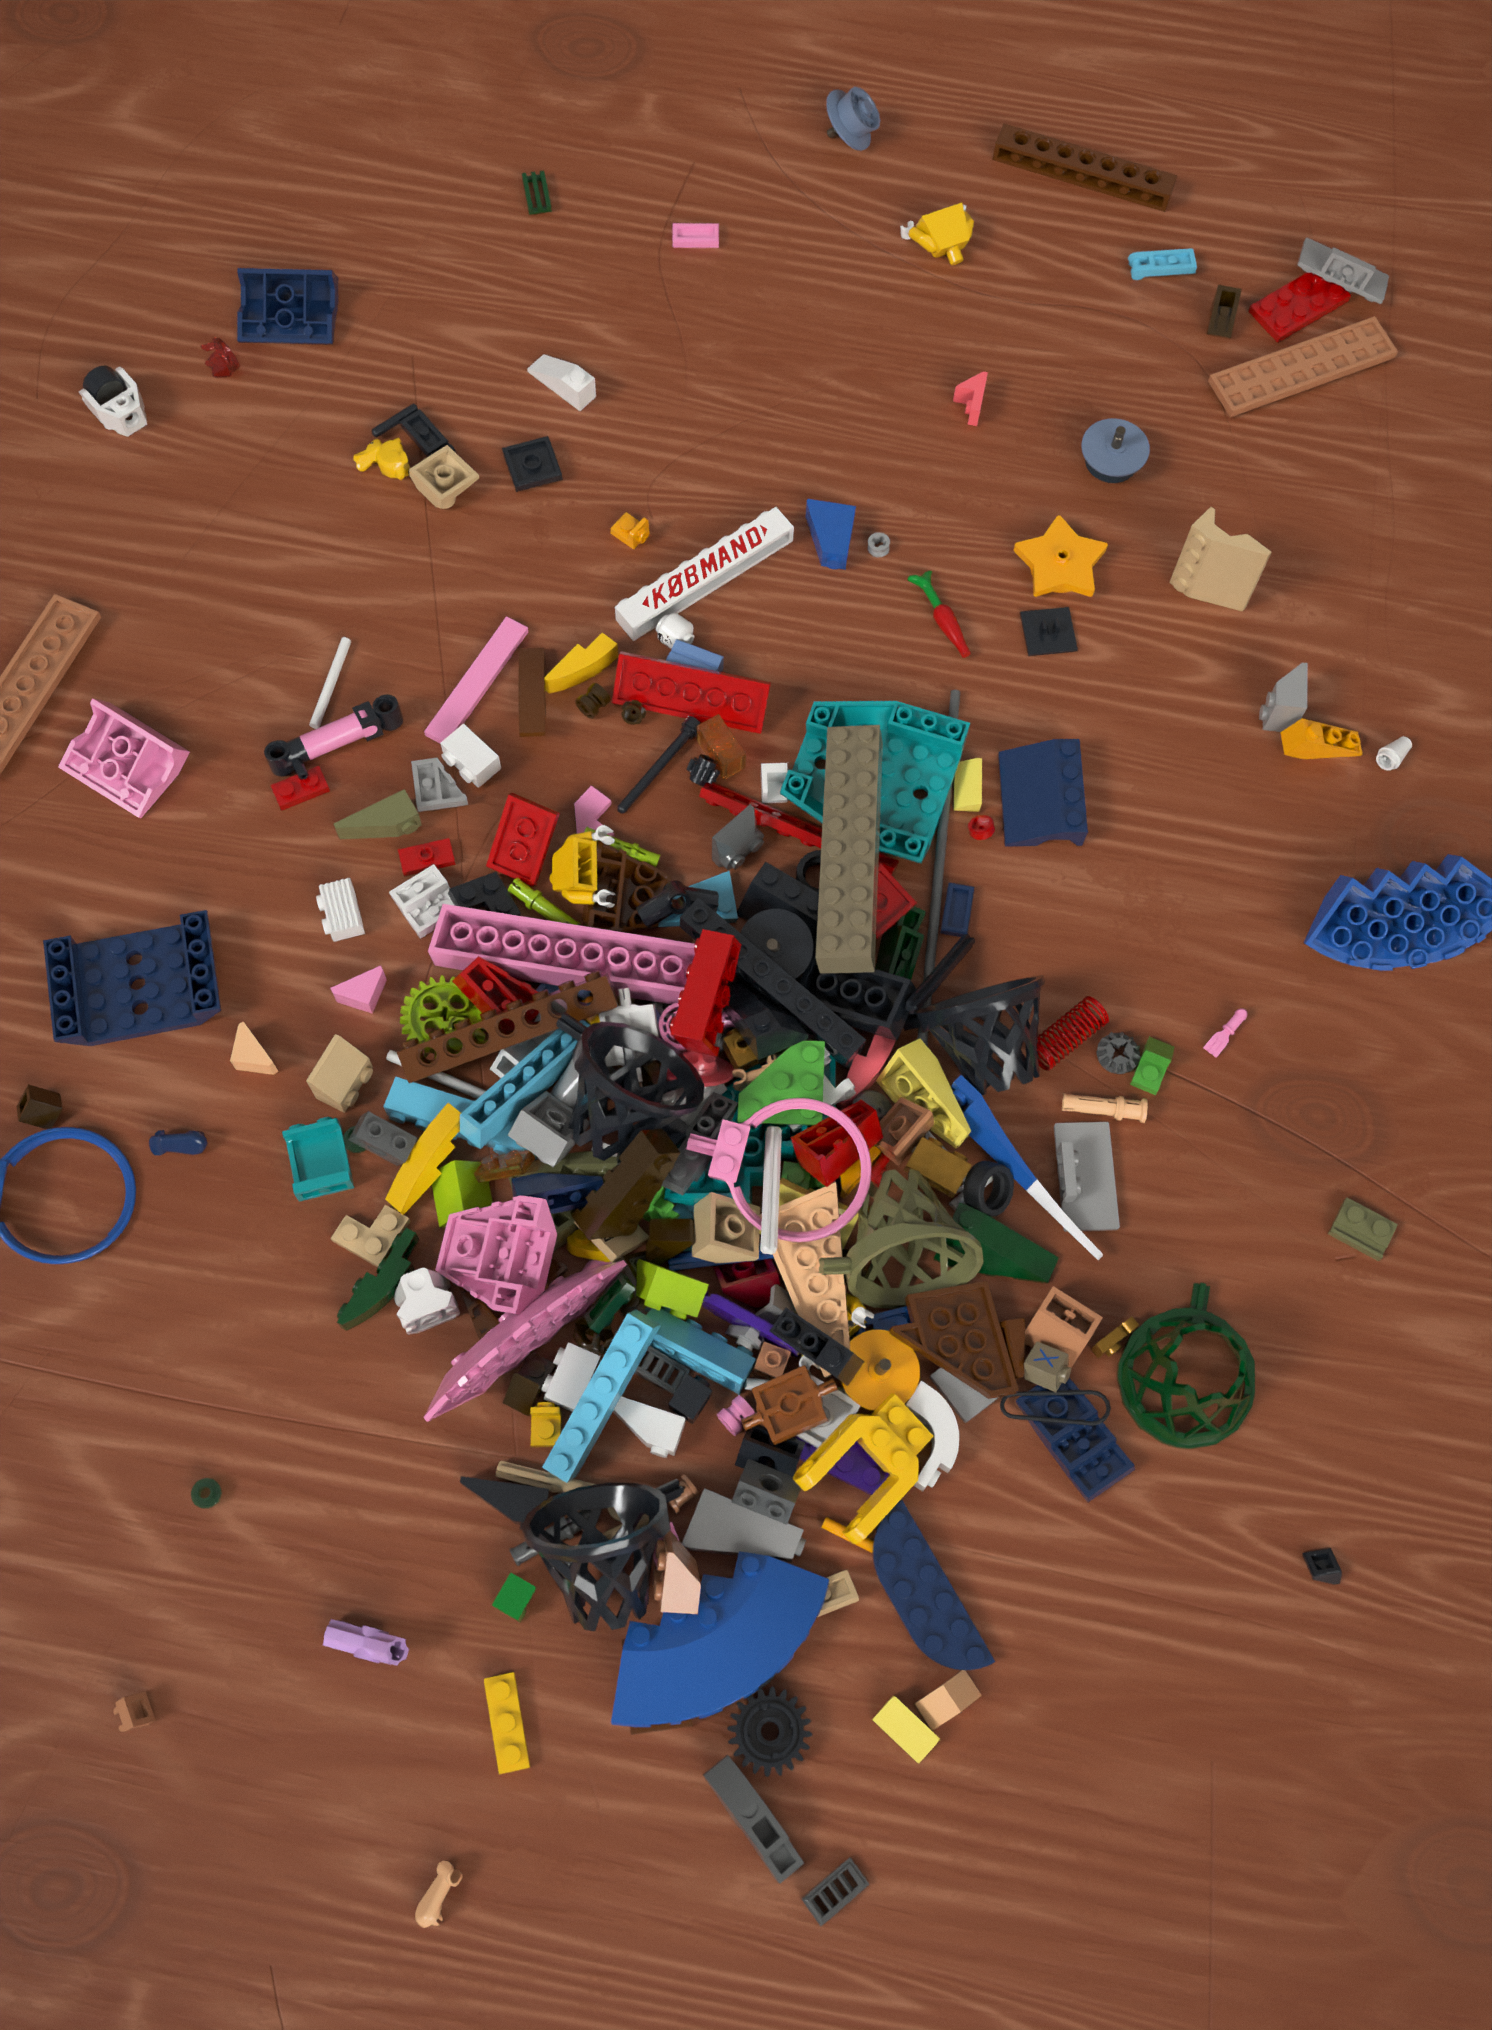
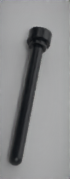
M688 716L681 724V733L617 806L619 813L624 814L689 739L692 740L700 735L704 727L696 718Z

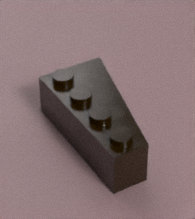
M664 1129L641 1130L620 1155L619 1159L622 1162L609 1169L603 1176L605 1183L598 1191L592 1190L586 1197L587 1205L582 1210L577 1208L571 1215L588 1240L629 1236L636 1231L643 1215L648 1211L652 1200L661 1189L662 1183L673 1169L674 1163L681 1153Z

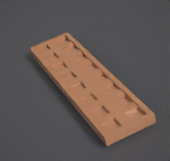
M1374 316L1210 375L1208 382L1228 415L1233 417L1391 360L1396 357L1398 351Z

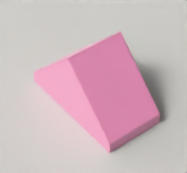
M378 966L332 987L331 990L337 1003L373 1014L387 979L382 967Z

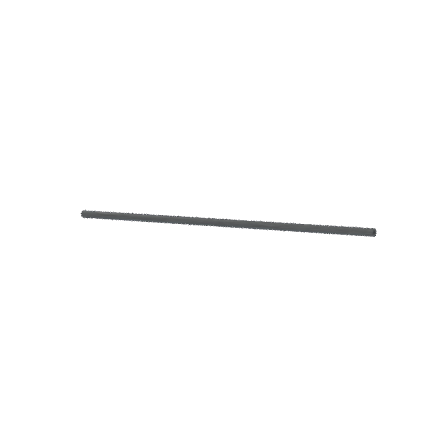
M952 690L950 693L948 716L956 719L959 716L961 695L959 690ZM952 785L937 828L923 981L935 968ZM932 996L926 1001V1003L921 1007V1009L931 1005ZM918 1028L917 1039H921L928 1046L929 1030L923 1033Z

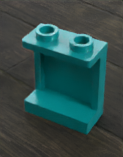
M324 1117L318 1119L316 1123L309 1125L295 1124L290 1126L289 1130L282 1131L283 1138L287 1144L294 1180L292 1184L293 1191L299 1202L355 1188L342 1126L337 1118Z

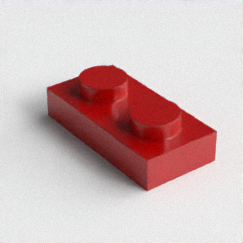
M319 766L307 770L308 777L306 779H299L298 775H294L270 785L281 811L330 792Z

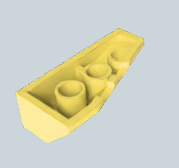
M917 1039L899 1048L876 1079V1082L894 1103L902 1097L930 1110L934 1118V1125L931 1130L955 1149L958 1148L970 1134L971 1129L938 1059L921 1039Z

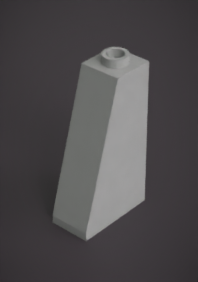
M704 1488L682 1545L688 1551L738 1556L739 1551L766 1555L782 1561H792L794 1554L800 1557L806 1539L801 1537L803 1529L791 1524L786 1525L734 1504L731 1499Z

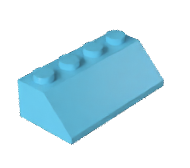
M662 1306L660 1311L651 1308L646 1316L661 1324L650 1344L651 1347L740 1395L746 1378H749L756 1364V1358L752 1357L753 1353L742 1346H738L736 1349L727 1344L728 1340L722 1335L715 1332L710 1335L702 1331V1326L691 1319H687L685 1322L669 1314L670 1308Z

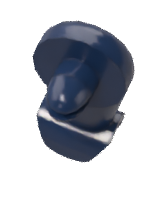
M158 1130L155 1136H151L149 1139V1147L154 1155H163L166 1152L197 1155L202 1153L208 1144L202 1131L165 1134L164 1130Z

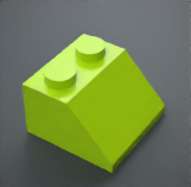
M638 1259L636 1296L645 1300V1306L659 1311L662 1306L670 1308L669 1314L682 1319H686L687 1314L698 1317L709 1284Z

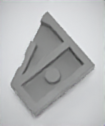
M438 758L411 761L418 812L468 805L466 795L460 791L454 779L445 771Z

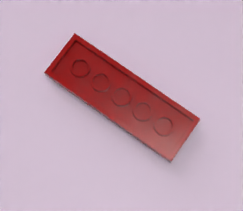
M621 651L618 657L612 703L623 705L627 701L637 700L648 711L682 718L692 716L701 722L761 734L771 682Z

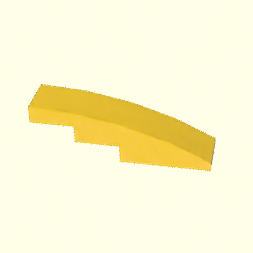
M450 1103L445 1105L418 1139L406 1162L403 1163L385 1198L402 1215L410 1209L442 1174L437 1167L455 1148L450 1141L460 1131L461 1112Z

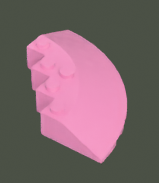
M624 1260L581 1271L567 1278L560 1276L520 1315L504 1313L499 1318L500 1323L491 1329L469 1351L459 1354L452 1360L451 1364L453 1367L444 1376L424 1419L428 1422L484 1394L499 1376L517 1368L532 1350L550 1342L565 1324L581 1317L627 1265Z

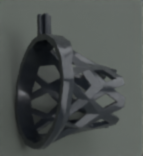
M1039 975L1011 980L934 1003L920 1009L916 1014L912 1015L909 1013L903 1027L904 1031L920 1028L921 1032L924 1033L930 1030L952 1058L962 1076L981 1095L987 1094V1088L990 1085L997 1092L1008 1090L1014 1075L1021 1084L1033 1081V1076L1034 1078L1040 1077L1037 1037L1040 991L1045 983L1044 976ZM1032 1007H1034V1015L1030 1025L1029 1017ZM1004 1009L1014 1021L1011 1029L999 1021ZM979 1017L984 1021L983 1026L972 1018ZM965 1025L968 1029H970L972 1032H974L977 1036H975V1035H973V1034H971V1033H969V1032L963 1030V1026ZM1023 1041H1025L1026 1057L1021 1050ZM993 1052L1004 1062V1067L992 1057Z
M566 1012L558 1019L556 1026L577 1040L572 1057L575 1070L579 1073L578 1091L568 1129H574L573 1140L579 1147L592 1140L594 1157L605 1161L617 1154L616 1160L618 1163H621L620 1155L641 1130L661 1129L681 1116L694 1112L704 1099V1083L697 1069L679 1050L648 1031L625 1023L598 1022L586 1027ZM614 1045L622 1047L625 1066L610 1074L604 1059ZM632 1050L647 1054L634 1060ZM655 1058L661 1062L658 1084L640 1087L636 1069ZM669 1069L677 1079L666 1082L667 1070ZM623 1080H624V1089H623L621 1086H619V1084H620ZM682 1087L685 1091L673 1106L661 1104L663 1094ZM608 1097L614 1100L615 1107L609 1111ZM686 1097V1103L680 1105ZM589 1117L591 1129L583 1133L584 1119ZM618 1130L619 1141L603 1149L602 1136Z
M674 1479L655 1489L637 1483H602L583 1486L555 1495L540 1503L527 1514L522 1525L523 1536L527 1545L536 1550L540 1555L546 1568L561 1590L574 1624L580 1622L584 1630L596 1631L601 1615L609 1627L615 1630L626 1626L631 1610L637 1619H641L646 1614L647 1605H649V1584L654 1549L658 1538H663L670 1531L667 1502L680 1497L681 1493H684V1488L680 1486L678 1479ZM614 1507L622 1526L613 1538L609 1540L596 1528L602 1509ZM592 1509L588 1520L578 1512L580 1510ZM643 1514L648 1515L649 1524L634 1531ZM567 1515L583 1531L578 1546H570L561 1541L560 1517ZM553 1521L554 1536L544 1530ZM633 1552L634 1568L631 1574L628 1575L623 1568ZM588 1563H591L603 1573L598 1581L589 1572ZM614 1588L623 1597L617 1616L606 1605ZM586 1602L591 1606L589 1615L583 1609Z

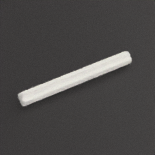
M774 1126L767 1127L765 1133L760 1247L763 1254L770 1255L775 1254L778 1243L782 1138L781 1128Z

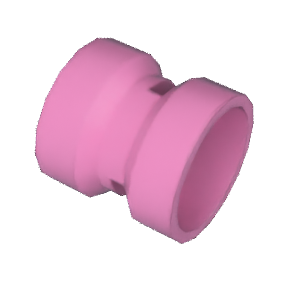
M738 1395L732 1400V1405L729 1408H723L717 1413V1417L728 1431L736 1437L742 1431L743 1423L741 1419L754 1414L755 1411Z

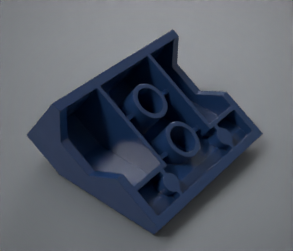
M237 268L241 285V306L237 312V342L333 345L338 308V277L332 270Z
M1052 739L1000 751L998 753L1005 847L1037 846L1047 840H1070L1075 845L1082 846L1087 836L1088 828L1080 739Z

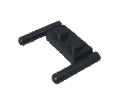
M415 403L371 430L374 437H379L400 424L401 428L427 457L446 445L456 453L454 447L448 443V440L425 414L418 409Z

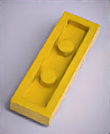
M515 1672L485 1678L484 1685L499 1774L531 1768Z

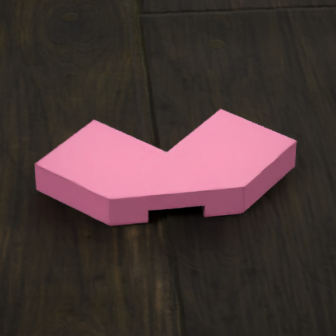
M590 786L574 803L577 834L584 832L586 826L597 830L602 825L597 819L611 806V800L593 786ZM613 832L607 834V835H610V836L614 837V833H613Z

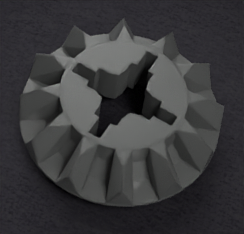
M1111 1032L1102 1038L1096 1051L1101 1066L1114 1074H1125L1132 1071L1137 1066L1141 1057L1139 1052L1140 1046L1135 1043L1133 1037L1124 1035L1123 1032ZM1125 1046L1123 1055L1125 1057L1119 1055L1118 1057L1112 1059V1057L1114 1056L1113 1054L1115 1052L1114 1048L1112 1047L1119 1049L1120 1047Z

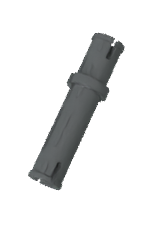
M580 1510L578 1512L588 1520L592 1510ZM564 1516L560 1518L561 1541L566 1538L571 1540L575 1537V1533L581 1531L569 1517L566 1519ZM554 1525L545 1530L553 1536ZM526 1541L509 1549L517 1566L538 1555L537 1551L529 1547Z

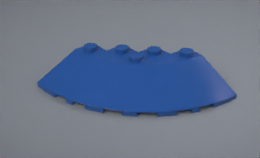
M1447 854L1436 871L1425 863L1412 861L1400 878L1389 870L1376 868L1364 886L1352 877L1340 875L1324 897L1304 944L1338 962L1381 971H1393V968L1410 966L1411 969L1425 967L1427 963L1450 959L1465 952V949L1473 944L1480 943L1492 931V879L1462 856Z
M739 1551L733 1579L703 1574L698 1614L663 1612L660 1626L630 1621L622 1650L611 1724L628 1727H651V1725L666 1723L676 1725L681 1724V1721L699 1717V1719L709 1717L723 1711V1707L731 1705L741 1698H747L759 1690V1686L770 1679L775 1673L778 1674L791 1661L795 1651L802 1642H805L824 1604L829 1579L770 1556Z

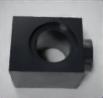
M687 1375L668 1404L669 1409L677 1415L685 1417V1420L691 1424H694L712 1396V1390L709 1389L710 1383L698 1375L694 1378Z

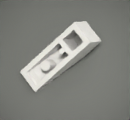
M543 354L527 369L532 376L579 411L596 397L595 378L576 364Z
M621 1396L613 1413L646 1447L651 1448L650 1453L663 1458H667L668 1454L675 1456L686 1423L685 1417Z

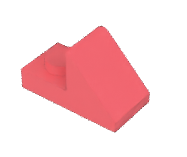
M981 372L955 387L953 401L967 404L965 414H969L968 425L977 426L988 372Z

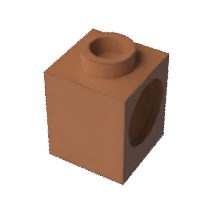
M764 1342L756 1361L753 1375L765 1380H772L784 1375L791 1351Z

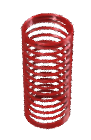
M1085 996L1082 1001H1079L1077 1005L1070 1008L1069 1012H1066L1055 1023H1052L1047 1030L1038 1035L1037 1053L1049 1065V1067L1038 1059L1039 1067L1046 1071H1051L1056 1066V1063H1060V1059L1064 1060L1065 1056H1069V1052H1073L1074 1049L1078 1048V1045H1082L1083 1041L1091 1038L1092 1034L1096 1033V1030L1098 1031L1100 1027L1108 1024L1109 1016L1099 1001L1091 996ZM1086 1000L1091 1001L1101 1011V1013ZM1088 1005L1096 1011L1101 1020L1092 1013ZM1062 1022H1065L1067 1024L1069 1030L1063 1025ZM1058 1025L1062 1027L1065 1034L1059 1030ZM1054 1029L1058 1031L1060 1037L1055 1034ZM1049 1033L1053 1034L1056 1041L1050 1037ZM1045 1037L1049 1038L1051 1044L1046 1041ZM1040 1040H1042L1045 1043L1047 1048L1041 1044Z

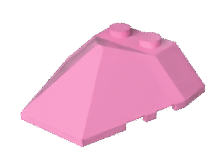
M517 1196L513 1197V1200L503 1203L500 1201L494 1202L488 1207H476L449 1214L436 1271L456 1285L463 1287L475 1298L485 1302L491 1309L520 1315L545 1290L557 1238V1232L547 1200L536 1197Z

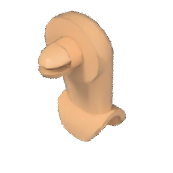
M773 1054L774 1060H771V1055H769L767 1058L768 1064L763 1065L759 1069L745 1072L742 1069L733 1070V1077L742 1079L741 1081L734 1082V1089L737 1091L744 1090L746 1086L778 1058L777 1055Z
M441 1861L438 1864V1876L416 1908L415 1919L423 1928L431 1924L434 1926L440 1925L437 1920L443 1921L440 1914L441 1904L450 1887L457 1886L462 1879V1873L459 1870H454L453 1865L448 1861Z

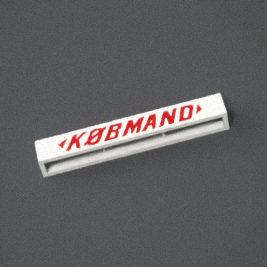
M777 507L761 513L757 519L749 524H743L738 531L730 536H724L714 546L705 548L693 559L682 562L677 569L663 574L656 582L642 587L638 593L630 598L621 600L615 606L616 621L629 637L635 641L657 627L658 622L664 615L678 614L791 543L794 533L793 525Z

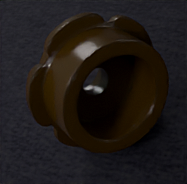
M632 700L622 705L623 711L621 715L626 723L631 725L639 724L645 718L646 709L642 707L641 702Z

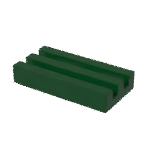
M544 170L540 171L538 175L535 172H531V176L522 173L529 215L552 212ZM539 181L542 183L545 207H542L537 183ZM531 182L533 183L537 208L532 206L528 185Z

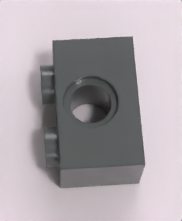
M368 1111L361 1115L349 1141L399 1166L406 1162L418 1138Z
M748 1459L732 1503L787 1525L801 1488L793 1480V1476Z

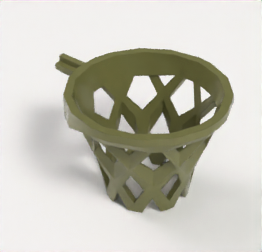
M894 1169L883 1172L879 1188L870 1181L867 1197L858 1211L857 1241L849 1250L847 1256L819 1259V1273H822V1275L845 1274L848 1289L862 1303L873 1308L897 1309L906 1306L904 1298L908 1294L965 1285L981 1269L983 1253L980 1242L957 1224L940 1203L931 1189L927 1178L924 1179L919 1171L910 1169L906 1180ZM892 1182L904 1191L899 1203L888 1195ZM918 1185L924 1191L925 1195L917 1189ZM871 1196L874 1199V1202L872 1205L868 1206L869 1197ZM923 1210L931 1215L934 1222L923 1220ZM884 1215L888 1216L887 1221L883 1218ZM946 1238L959 1240L965 1254L963 1255L948 1246ZM909 1242L908 1251L901 1244ZM923 1248L940 1254L941 1276L933 1279L917 1265ZM891 1256L905 1266L899 1288H891L882 1271L883 1266ZM948 1258L958 1262V1264H956L949 1271ZM871 1259L872 1263L865 1276H861V1270ZM913 1274L925 1282L909 1286ZM876 1276H878L883 1287L873 1282Z

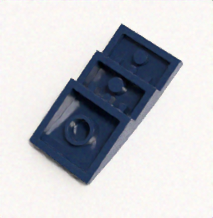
M1069 1378L1065 1384L1061 1383L1057 1391L1079 1390V1388ZM1037 1385V1386H1035L1034 1388H1032V1389L1029 1390V1391H1051V1390L1046 1389V1388H1044V1387H1042V1386ZM1084 1395L1021 1396L1016 1399V1404L1025 1416L1084 1421L1100 1419L1098 1411ZM1028 1420L1050 1454L1088 1503L1135 1470V1465L1117 1445L1116 1437L1103 1422L1099 1425L1090 1426Z

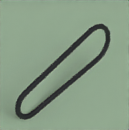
M1094 1390L1024 1391L1003 1396L1000 1402V1409L1008 1418L1090 1426L1099 1425L1104 1422L1110 1415L1111 1410L1107 1397ZM1092 1394L1103 1399L1106 1404V1413L1096 1421L1025 1416L1008 1413L1005 1410L1004 1404L1012 1396Z

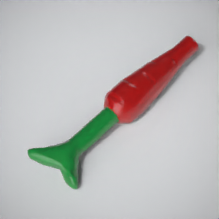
M926 571L921 576L910 575L907 580L923 589L934 608L933 618L939 628L958 649L962 658L968 657L971 652L966 645L953 610L948 605L942 604L932 587V571Z

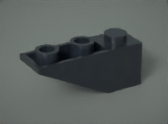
M785 1307L769 1331L847 1386L864 1363L855 1353L787 1307Z

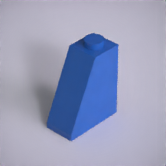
M807 499L805 518L821 566L830 569L846 570L856 506Z

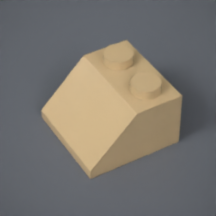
M335 1034L306 1082L316 1099L345 1113L348 1107H352L359 1096L358 1090L362 1084H366L371 1078L373 1066L366 1055Z
M711 1192L694 1205L692 1257L713 1263L755 1261L759 1259L760 1230L744 1217L733 1198ZM748 1203L750 1208L757 1215H760V1207Z

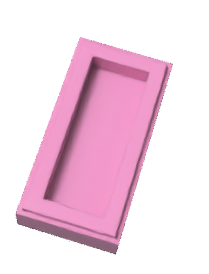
M673 223V248H719V224Z

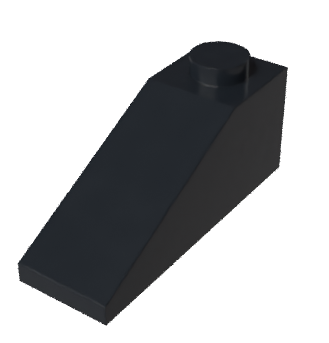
M463 1476L460 1479V1483L466 1489L513 1523L520 1525V1530H522L527 1514L551 1497V1491L547 1488Z

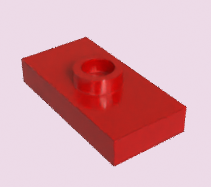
M450 838L398 849L404 877L418 874L433 864L437 869L456 865Z

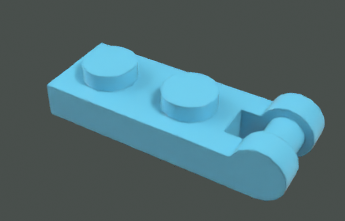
M1193 249L1134 252L1128 257L1129 265L1132 267L1131 276L1133 280H1141L1148 276L1194 274L1197 269Z

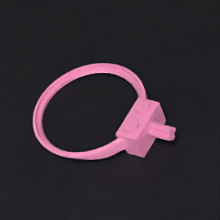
M790 1098L763 1107L748 1120L740 1124L722 1120L717 1140L690 1133L686 1150L713 1156L708 1176L728 1184L732 1197L741 1213L752 1225L761 1231L762 1219L746 1202L741 1187H734L750 1132V1125L752 1124L756 1128L769 1117L783 1111L809 1109L830 1116L846 1129L857 1147L861 1161V1179L854 1200L837 1220L817 1230L792 1232L778 1228V1239L809 1242L825 1238L847 1225L858 1213L867 1197L872 1168L866 1141L858 1127L848 1116L825 1102L809 1098Z

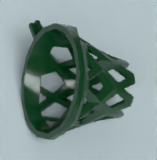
M1193 1283L1190 1308L1168 1310L1148 1318L1127 1339L1117 1364V1382L1122 1403L1137 1426L1162 1444L1187 1450L1216 1445L1237 1431L1251 1410L1255 1397L1254 1358L1246 1341L1225 1320L1206 1311L1210 1286H1207L1205 1283ZM1176 1326L1172 1332L1153 1339V1335L1161 1327ZM1196 1330L1218 1334L1235 1353L1239 1362L1236 1381L1226 1394L1221 1392L1212 1393L1199 1399L1196 1389L1188 1384L1176 1383L1178 1375L1177 1362L1169 1356L1180 1345L1184 1334ZM1166 1338H1171V1341L1160 1350L1157 1343ZM1149 1350L1152 1362L1143 1376L1133 1369L1134 1359ZM1159 1365L1167 1369L1163 1383L1150 1378ZM1133 1378L1140 1383L1137 1393ZM1245 1381L1244 1395H1242L1243 1382ZM1146 1387L1161 1395L1163 1411H1146L1143 1407L1141 1400ZM1172 1395L1185 1396L1188 1406L1172 1410ZM1217 1403V1410L1208 1418L1203 1409ZM1232 1407L1225 1424L1217 1427L1211 1422L1223 1409ZM1191 1415L1200 1424L1187 1433H1182L1175 1430L1172 1417ZM1154 1418H1165L1167 1427ZM1204 1427L1210 1430L1208 1432L1196 1433Z

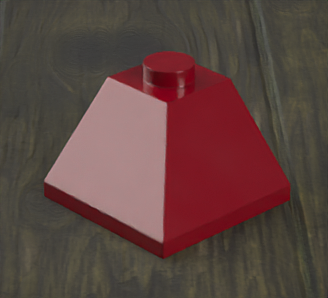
M771 1259L712 1266L724 1294L755 1308L768 1305L770 1303L771 1287L775 1284L780 1286L778 1273Z

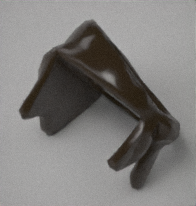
M583 1314L575 1322L574 1341L585 1350L597 1355H604L614 1339L611 1324L603 1328L598 1334L588 1326L584 1318L585 1314ZM586 1334L593 1337L592 1342L587 1338Z

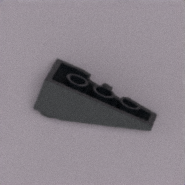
M734 977L732 982L728 981L727 986L730 988L731 996L729 1005H726L723 1010L758 1060L808 1039V1034L793 1015L738 978Z

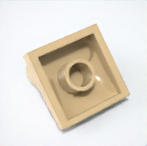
M448 445L409 469V475L416 488L434 506L441 509L453 506L456 496L479 479V475Z

